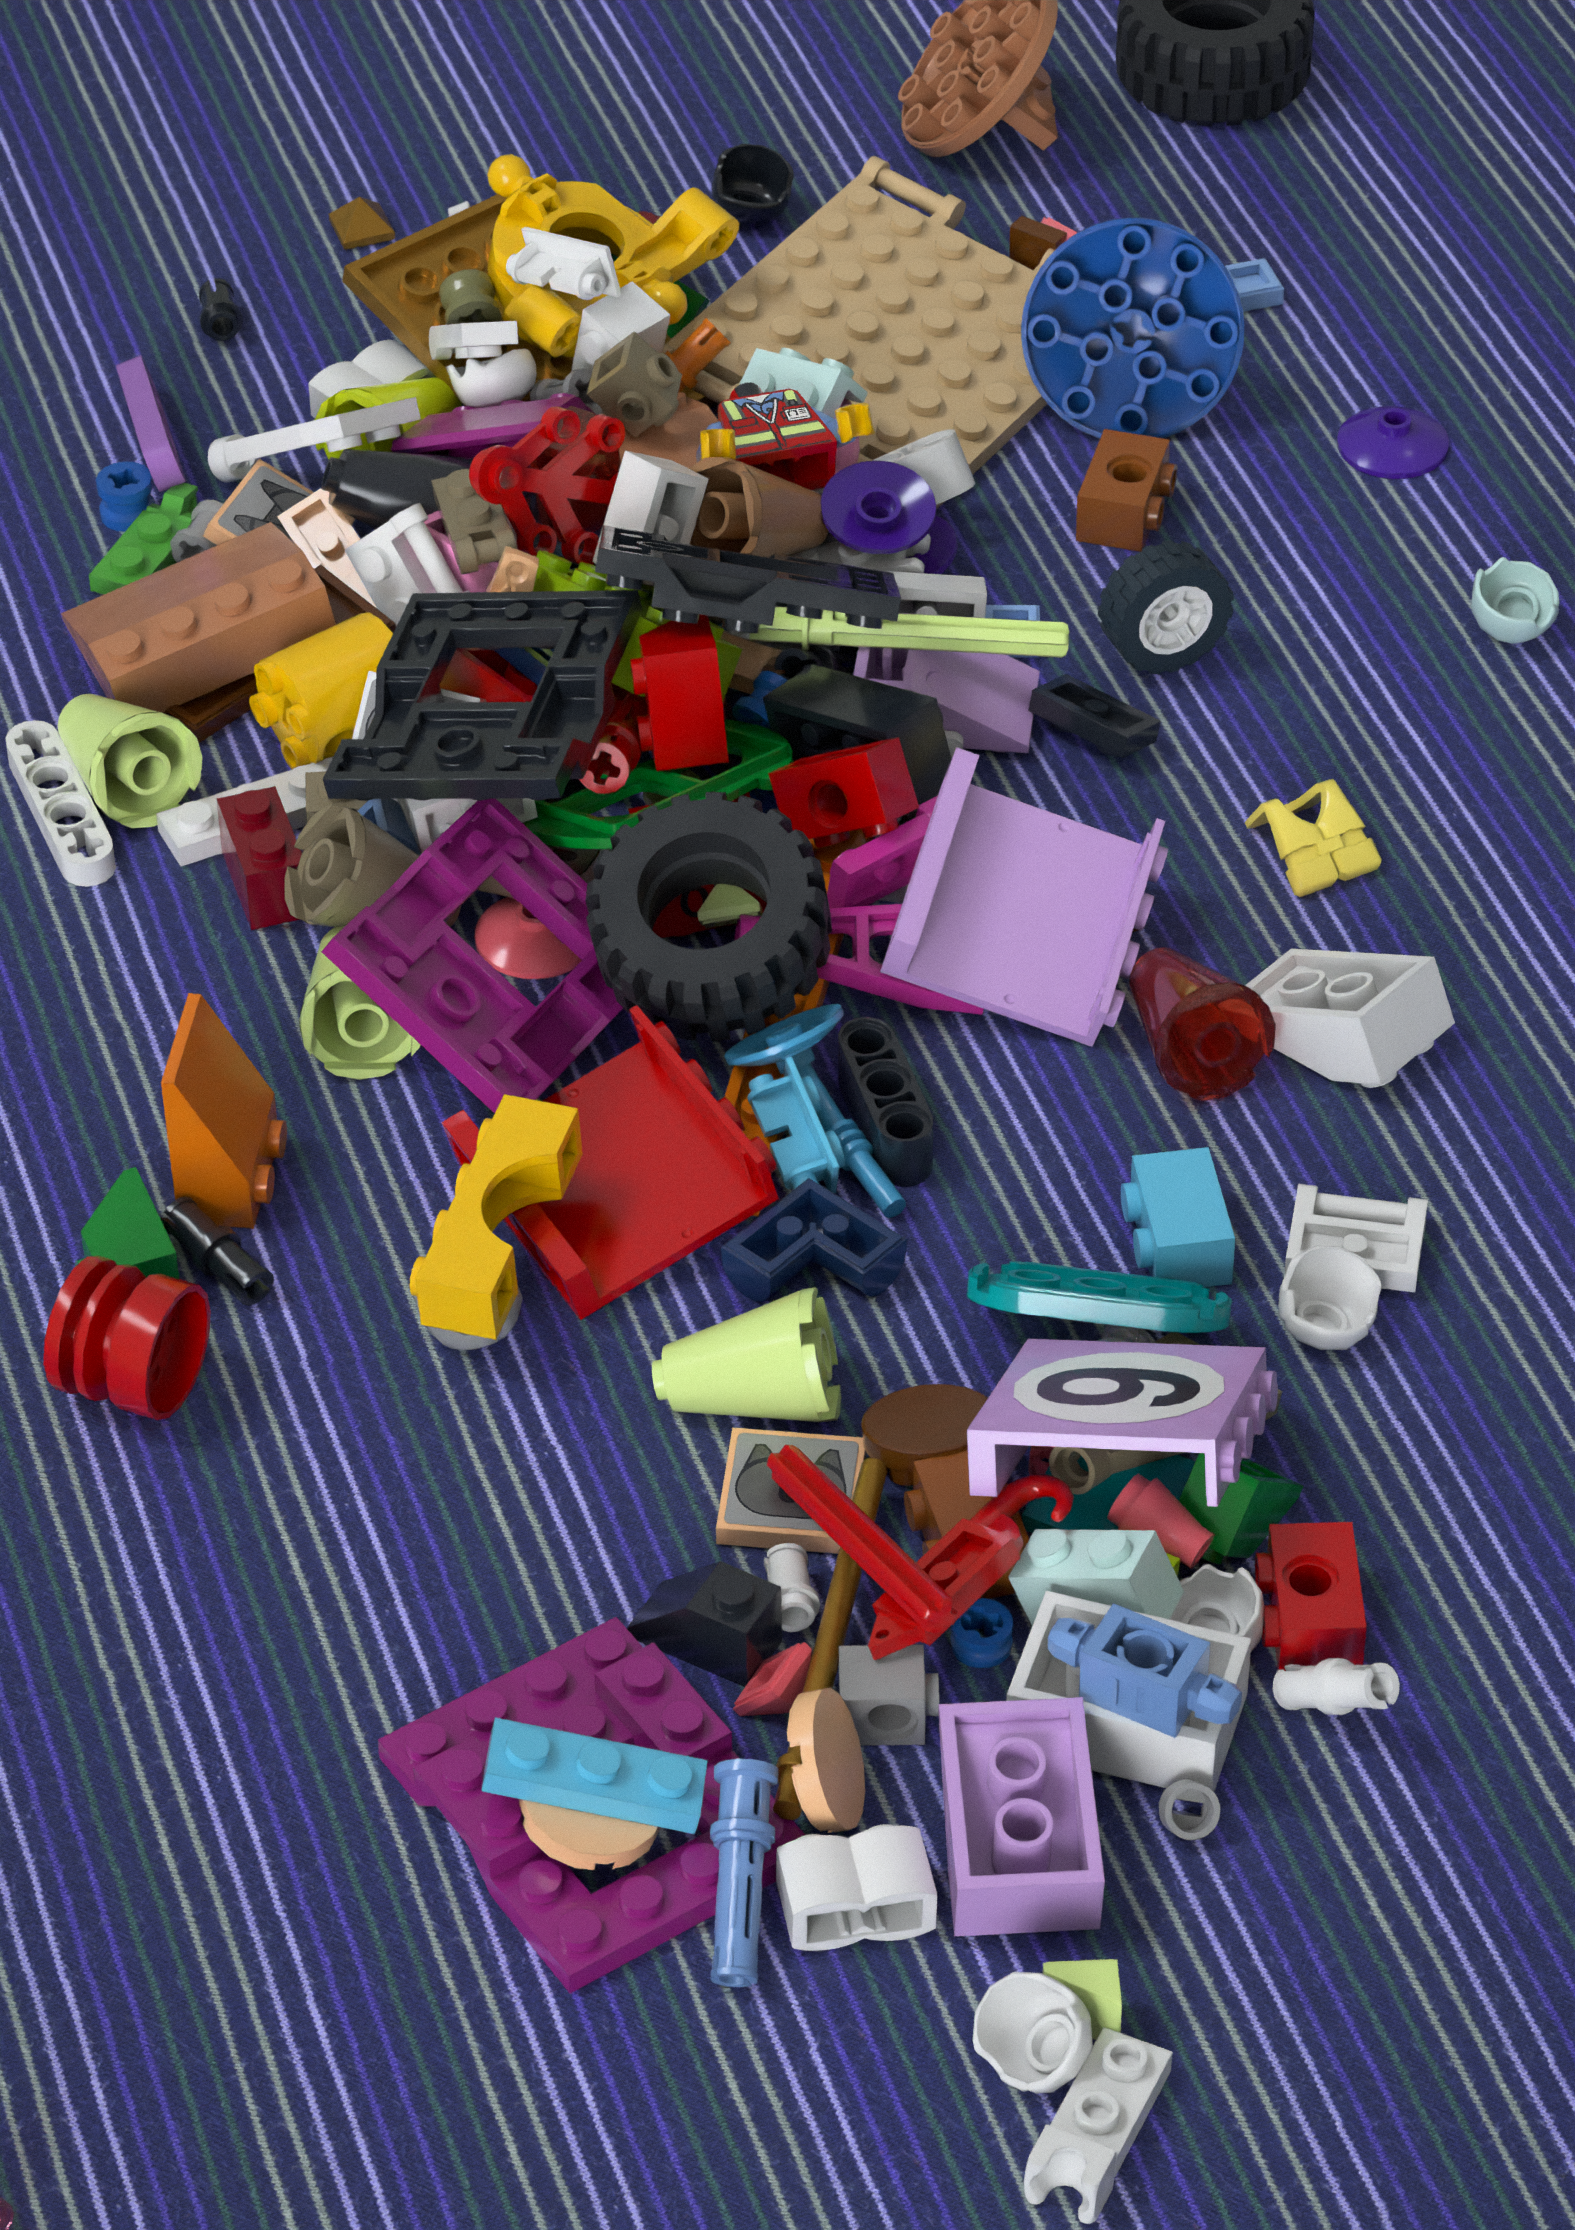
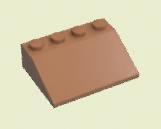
M272 522L61 613L63 622L107 698L162 713L169 706L176 704L179 706L254 673V666L261 659L336 625L323 582L304 552Z

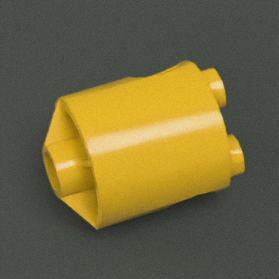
M370 612L360 613L261 659L259 663L255 664L254 672L258 693L252 695L249 699L251 710L260 726L263 728L271 726L281 743L283 757L291 769L311 763L316 764L324 759L333 757L342 739H352L368 671L376 672V668L393 635L383 621Z

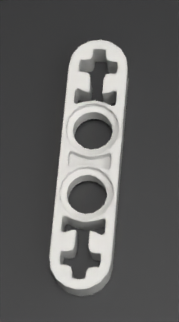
M33 720L15 725L8 731L5 737L9 767L63 877L74 885L85 887L95 886L107 881L113 876L116 869L112 838L58 731L53 725L44 721ZM31 749H36L38 753L43 754V757L35 760ZM58 780L65 782L57 788L45 789L37 787L45 781ZM76 816L83 818L82 821L76 824L60 825L55 823L63 817ZM86 845L89 857L85 858L81 852L78 853L77 848Z

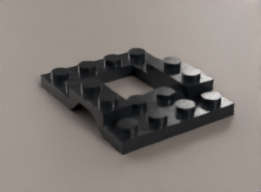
M603 525L595 568L596 573L607 574L606 584L615 587L641 590L643 580L654 582L652 606L663 608L662 618L696 624L699 620V614L723 618V628L745 633H758L759 624L772 626L776 602L786 603V613L790 615L822 619L823 610L845 613V617H847L846 623L882 629L883 620L897 622L901 601L900 592L892 572L777 553L770 557H762L668 541L665 535Z
M638 590L413 593L376 668L375 715L363 739L341 740L322 779L328 798L357 799L361 801L372 799H415L419 801L429 799H473L480 801L487 799L529 798L531 800H545L548 798H561L570 779L584 778L616 704L611 682L643 610ZM505 647L555 648L531 702L445 703L440 683L457 648H483L486 650H496Z

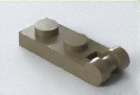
M469 469L457 470L447 477L431 480L435 502L461 575L479 571L478 565L500 561L505 546L517 549L513 531L509 528L501 504L488 503L478 496L471 486Z

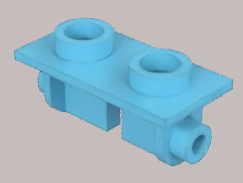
M786 1058L783 1078L774 1080L771 1074H763L749 1082L751 1092L747 1096L748 1102L753 1109L765 1138L784 1131L789 1133L790 1137L770 1143V1151L775 1159L785 1187L794 1190L810 1178L818 1184V1181L824 1180L827 1189L835 1194L839 1168L845 1166L841 1144L833 1130L824 1132L817 1113L821 1112V1103L811 1077L805 1076L801 1078L793 1058Z

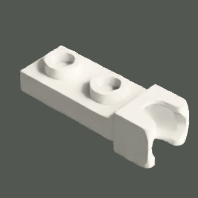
M1103 2027L1050 2125L1046 2124L1029 2155L1024 2177V2194L1029 2203L1040 2204L1052 2189L1058 2186H1069L1078 2190L1082 2195L1083 2201L1078 2209L1079 2220L1086 2224L1096 2221L1113 2190L1114 2177L1118 2173L1171 2072L1172 2051Z

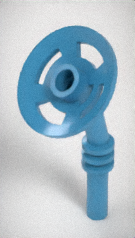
M830 1004L793 1015L748 1036L731 1047L724 1055L728 1065L749 1067L776 1063L780 1074H784L786 1058L792 1057L800 1077L810 1076L814 1082L821 1103V1112L817 1113L824 1132L833 1130L839 1139L845 1159V1166L841 1168L845 1171L853 1172L885 1217H895L904 1210L906 1201L873 1158L872 1144L866 1139L863 1132L859 1130L855 1121L844 1118L811 1066V1062L815 1060L811 1047L822 1040L843 1017L844 1011L841 1005Z

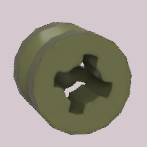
M476 269L461 270L447 277L440 285L439 296L442 306L446 310V325L501 321L500 308L494 299L495 288L491 277L485 272Z

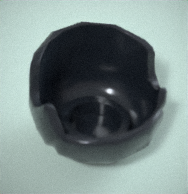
M740 144L725 149L719 156L711 187L713 201L740 223L745 225L767 224L781 215L787 207L794 178L793 168L780 153L763 145Z

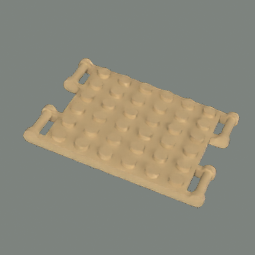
M872 156L867 160L861 173L671 340L666 344L664 343L662 353L664 354L668 350L672 354L707 318L731 344L728 347L726 346L695 377L698 383L692 390L718 404L723 400L729 399L731 392L740 384L756 348L779 353L781 348H789L803 354L811 362L822 364L824 358L836 360L854 371L852 379L868 392L863 403L869 404L875 434L859 436L860 453L857 463L872 461L933 433L954 429L973 475L1047 405V402L1033 383L1026 366L1021 340V322L1024 304L1032 281L1040 267L1055 250L1049 248L1042 257L1040 264L1034 270H1031L1006 255L980 244L961 232L953 230L964 215L965 201L952 194L944 197L890 170L889 162L877 156ZM882 189L916 206L917 208L931 214L932 216L928 217L920 213L916 209L910 208L890 198L889 196L879 192V190ZM850 400V402H851L852 404H857V403H858V402H855V401H851V400ZM942 502V503H940V504H937V505H936V510H937L944 502Z

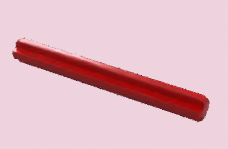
M784 1445L779 1453H771L769 1455L767 1466L772 1470V1479L926 1632L939 1634L945 1625H954L958 1612L952 1607L953 1598L798 1447Z

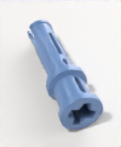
M730 1759L718 1762L714 1766V1781L720 1784L718 1821L711 1824L710 1839L713 1841L714 1847L719 1850V1875L715 1914L714 1956L710 1979L715 1984L727 1987H749L752 1984L758 1983L757 1954L761 1915L762 1867L764 1853L769 1851L771 1845L775 1842V1827L769 1824L771 1787L778 1783L779 1770L773 1764L753 1759Z

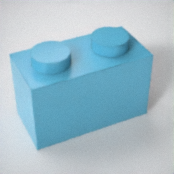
M1209 1147L1132 1156L1131 1183L1121 1184V1205L1125 1221L1136 1222L1137 1229H1134L1133 1245L1138 1268L1148 1267L1150 1277L1198 1283L1203 1285V1288L1232 1284L1235 1236Z

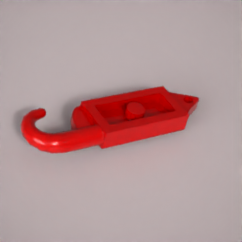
M1046 1474L1029 1475L1014 1480L1003 1487L998 1496L992 1497L971 1519L962 1518L916 1562L953 1598L952 1607L958 1612L957 1619L1020 1559L1019 1552L1023 1547L1022 1535L1019 1527L1011 1518L1028 1502L1036 1498L1052 1497L1056 1499V1506L1051 1512V1518L1055 1522L1062 1521L1071 1511L1074 1501L1071 1488L1067 1483L1058 1477ZM885 1592L872 1604L876 1620L868 1647L873 1660H878L917 1642L930 1646L951 1625H945L939 1634H930Z

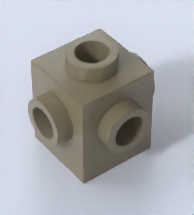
M632 332L595 360L587 396L600 406L605 415L619 419L625 429L634 437H637L653 424L657 427L663 425L675 413L679 405L677 396L682 374L667 355L657 352L636 332Z

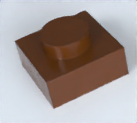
M1021 215L1010 225L1009 258L1034 270L1040 264L1042 257L1049 248L1056 250L1067 240V232Z

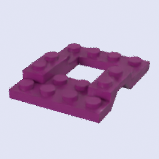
M497 799L477 800L415 860L383 895L370 907L366 906L321 951L494 1113L504 1094L537 1100L623 1009L616 1001L613 988L606 986L600 972L586 919L589 914L585 902L587 883ZM491 876L515 900L520 902L544 924L560 942L565 944L582 960L537 1007L446 924L458 908Z
M617 1617L378 1739L379 1758L418 1806L438 1807L467 1843L491 1897L570 1994L716 1914L719 1850L714 1847L713 1841L710 1839L711 1824L718 1821L720 1784L714 1781V1766L721 1761L739 1759L732 1751V1732L653 1642L643 1648ZM495 1717L707 1760L701 1815L697 1826L702 1835L591 1894L567 1864L549 1857L530 1840L523 1826L524 1816L519 1799L481 1791L490 1735ZM771 1794L769 1824L775 1827V1842L771 1845V1849L764 1853L762 1889L776 1882L777 1847L805 1835L793 1820L783 1819L774 1813L773 1805L775 1799Z

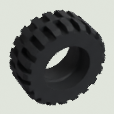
M1119 0L1116 38L1117 75L1125 89L1138 103L1143 101L1145 107L1157 115L1161 112L1168 114L1170 120L1182 123L1185 120L1197 121V125L1212 126V123L1225 122L1226 126L1240 125L1242 120L1252 119L1254 122L1264 119L1272 110L1278 113L1286 108L1292 100H1295L1305 88L1306 81L1310 77L1315 14L1314 4L1312 0Z
M706 792V799L690 801L689 794L671 798L672 806L658 811L657 807L652 805L638 813L639 823L633 828L627 824L622 825L610 838L613 851L610 852L606 849L601 851L592 867L595 879L587 884L585 902L589 914L586 919L600 972L606 986L613 988L616 1001L628 1013H630L629 1009L638 1005L653 1025L662 1021L666 1025L672 1026L675 1038L693 1041L696 1039L697 1033H710L711 1041L730 1040L729 1031L745 1028L747 1034L750 1035L765 1029L764 1019L772 1014H775L778 1019H782L796 1008L794 995L797 992L802 996L808 995L819 980L816 967L821 968L827 963L831 948L828 935L832 932V922L820 860L815 858L813 846L804 832L796 829L793 830L790 818L777 809H770L767 814H764L761 801L743 795L739 797L738 802H732L727 800L726 792ZM729 884L753 892L767 904L761 918L751 930L739 939L716 948L688 949L679 947L663 940L652 931L658 916L673 899L688 890L703 885Z

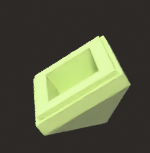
M716 884L697 913L699 922L707 929L736 924L740 914L762 916L763 910L760 903L743 888L729 884Z

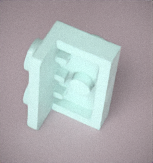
M756 348L740 384L755 383L761 388L763 393L784 389L796 390L810 407H814L832 418H835V410L840 408L844 398L863 403L868 394L865 389L852 379L854 371L843 363L829 358H824L822 364L811 362L803 354L789 348H781L779 353Z

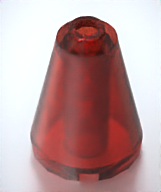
M1162 947L1153 949L1141 956L1134 964L1129 977L1130 989L1156 1066L1162 1078L1172 1088L1188 1093L1193 1099L1205 1101L1227 1097L1247 1086L1257 1076L1253 1069L1263 1054L1268 1058L1270 1057L1275 1044L1276 1024L1270 1008L1259 994L1249 987L1172 948Z

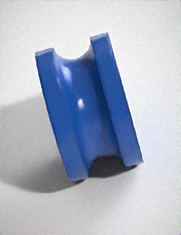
M979 1598L956 1620L954 1625H951V1651L957 1660L965 1665L975 1668H991L1001 1664L1009 1657L1013 1648V1618L1007 1607L998 1601ZM975 1629H983L984 1633L990 1637L981 1638Z

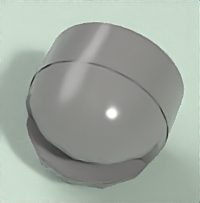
M1180 1780L1174 1782L1163 1791L1159 1801V1815L1163 1825L1171 1833L1182 1839L1197 1840L1210 1834L1216 1827L1220 1817V1803L1216 1794L1204 1784L1195 1780ZM1176 1799L1202 1803L1201 1815L1172 1810Z

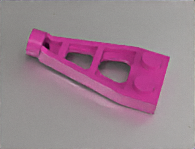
M902 904L830 908L832 932L830 934L845 933L852 937V958L845 959L829 954L826 965L821 968L816 967L818 978L919 1008L983 1014V1008L880 972L882 964L873 960L869 955V941L877 936L893 934ZM740 914L736 923L734 941L751 930L761 916Z

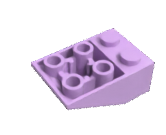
M858 647L854 676L935 697L943 715L944 731H955L961 734L964 739L963 748L992 750L1001 753H1029L1034 713L1028 711L1032 690L1037 688L1039 684L1040 671L1003 654Z

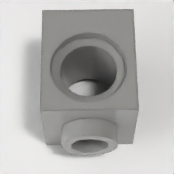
M868 1645L839 1646V1694L851 1713L860 1746L925 1745V1716H939L938 1673H925L924 1645H910L878 1660H873Z

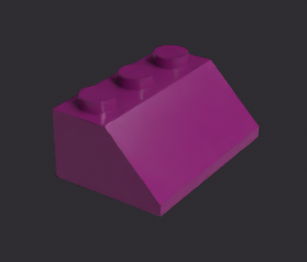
M557 393L551 395L549 399L528 402L506 400L499 406L484 408L461 406L454 408L452 412L428 415L401 434V436L394 439L391 451L474 458L480 451L495 445H504L512 448L541 422L543 414L551 407L556 406L572 410L578 415L581 424L578 437L586 430L590 419L597 414L579 397L567 393ZM563 418L558 423V433L562 430ZM553 442L528 467L542 469L568 445ZM599 451L572 475L595 478Z

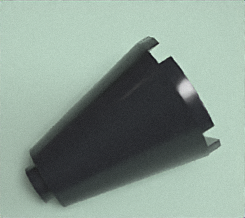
M344 449L339 459L330 457L323 474L321 490L329 492L328 502L330 505L376 530L390 521L396 514L417 503L422 505L427 515L439 511L435 502L431 480L447 477L457 470L470 469L474 458Z

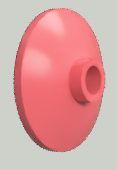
M506 897L491 905L481 915L476 924L475 945L477 952L495 970L505 975L521 979L552 978L572 971L582 961L514 898Z

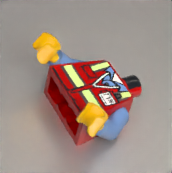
M743 383L734 388L729 399L723 400L718 405V422L710 424L706 430L700 432L701 443L696 452V461L699 462L703 458L729 457L809 490L825 488L828 481L835 475L837 448L850 444L857 436L875 434L869 404L857 403L835 410L836 418L834 419L816 408L810 407L796 390L784 389L763 393L757 384Z

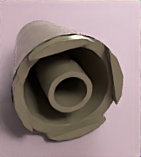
M334 804L326 805L311 817L294 845L295 848L303 850L297 870L288 866L286 870L285 901L289 912L295 918L303 920L310 925L346 926L366 906L370 907L415 862L419 855L355 809L345 806L339 807ZM461 906L446 922V924L449 927H451L458 918Z

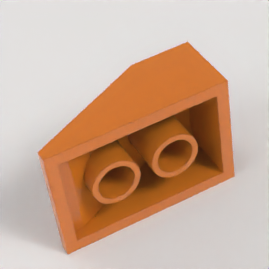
M188 993L161 1080L175 1200L184 1196L191 1197L197 1203V1206L218 1226L254 1229L261 1203L269 1204L273 1196L275 1174L272 1163L274 1158L282 1159L284 1156L287 1142V1124L285 1120H277L275 1093L201 994Z

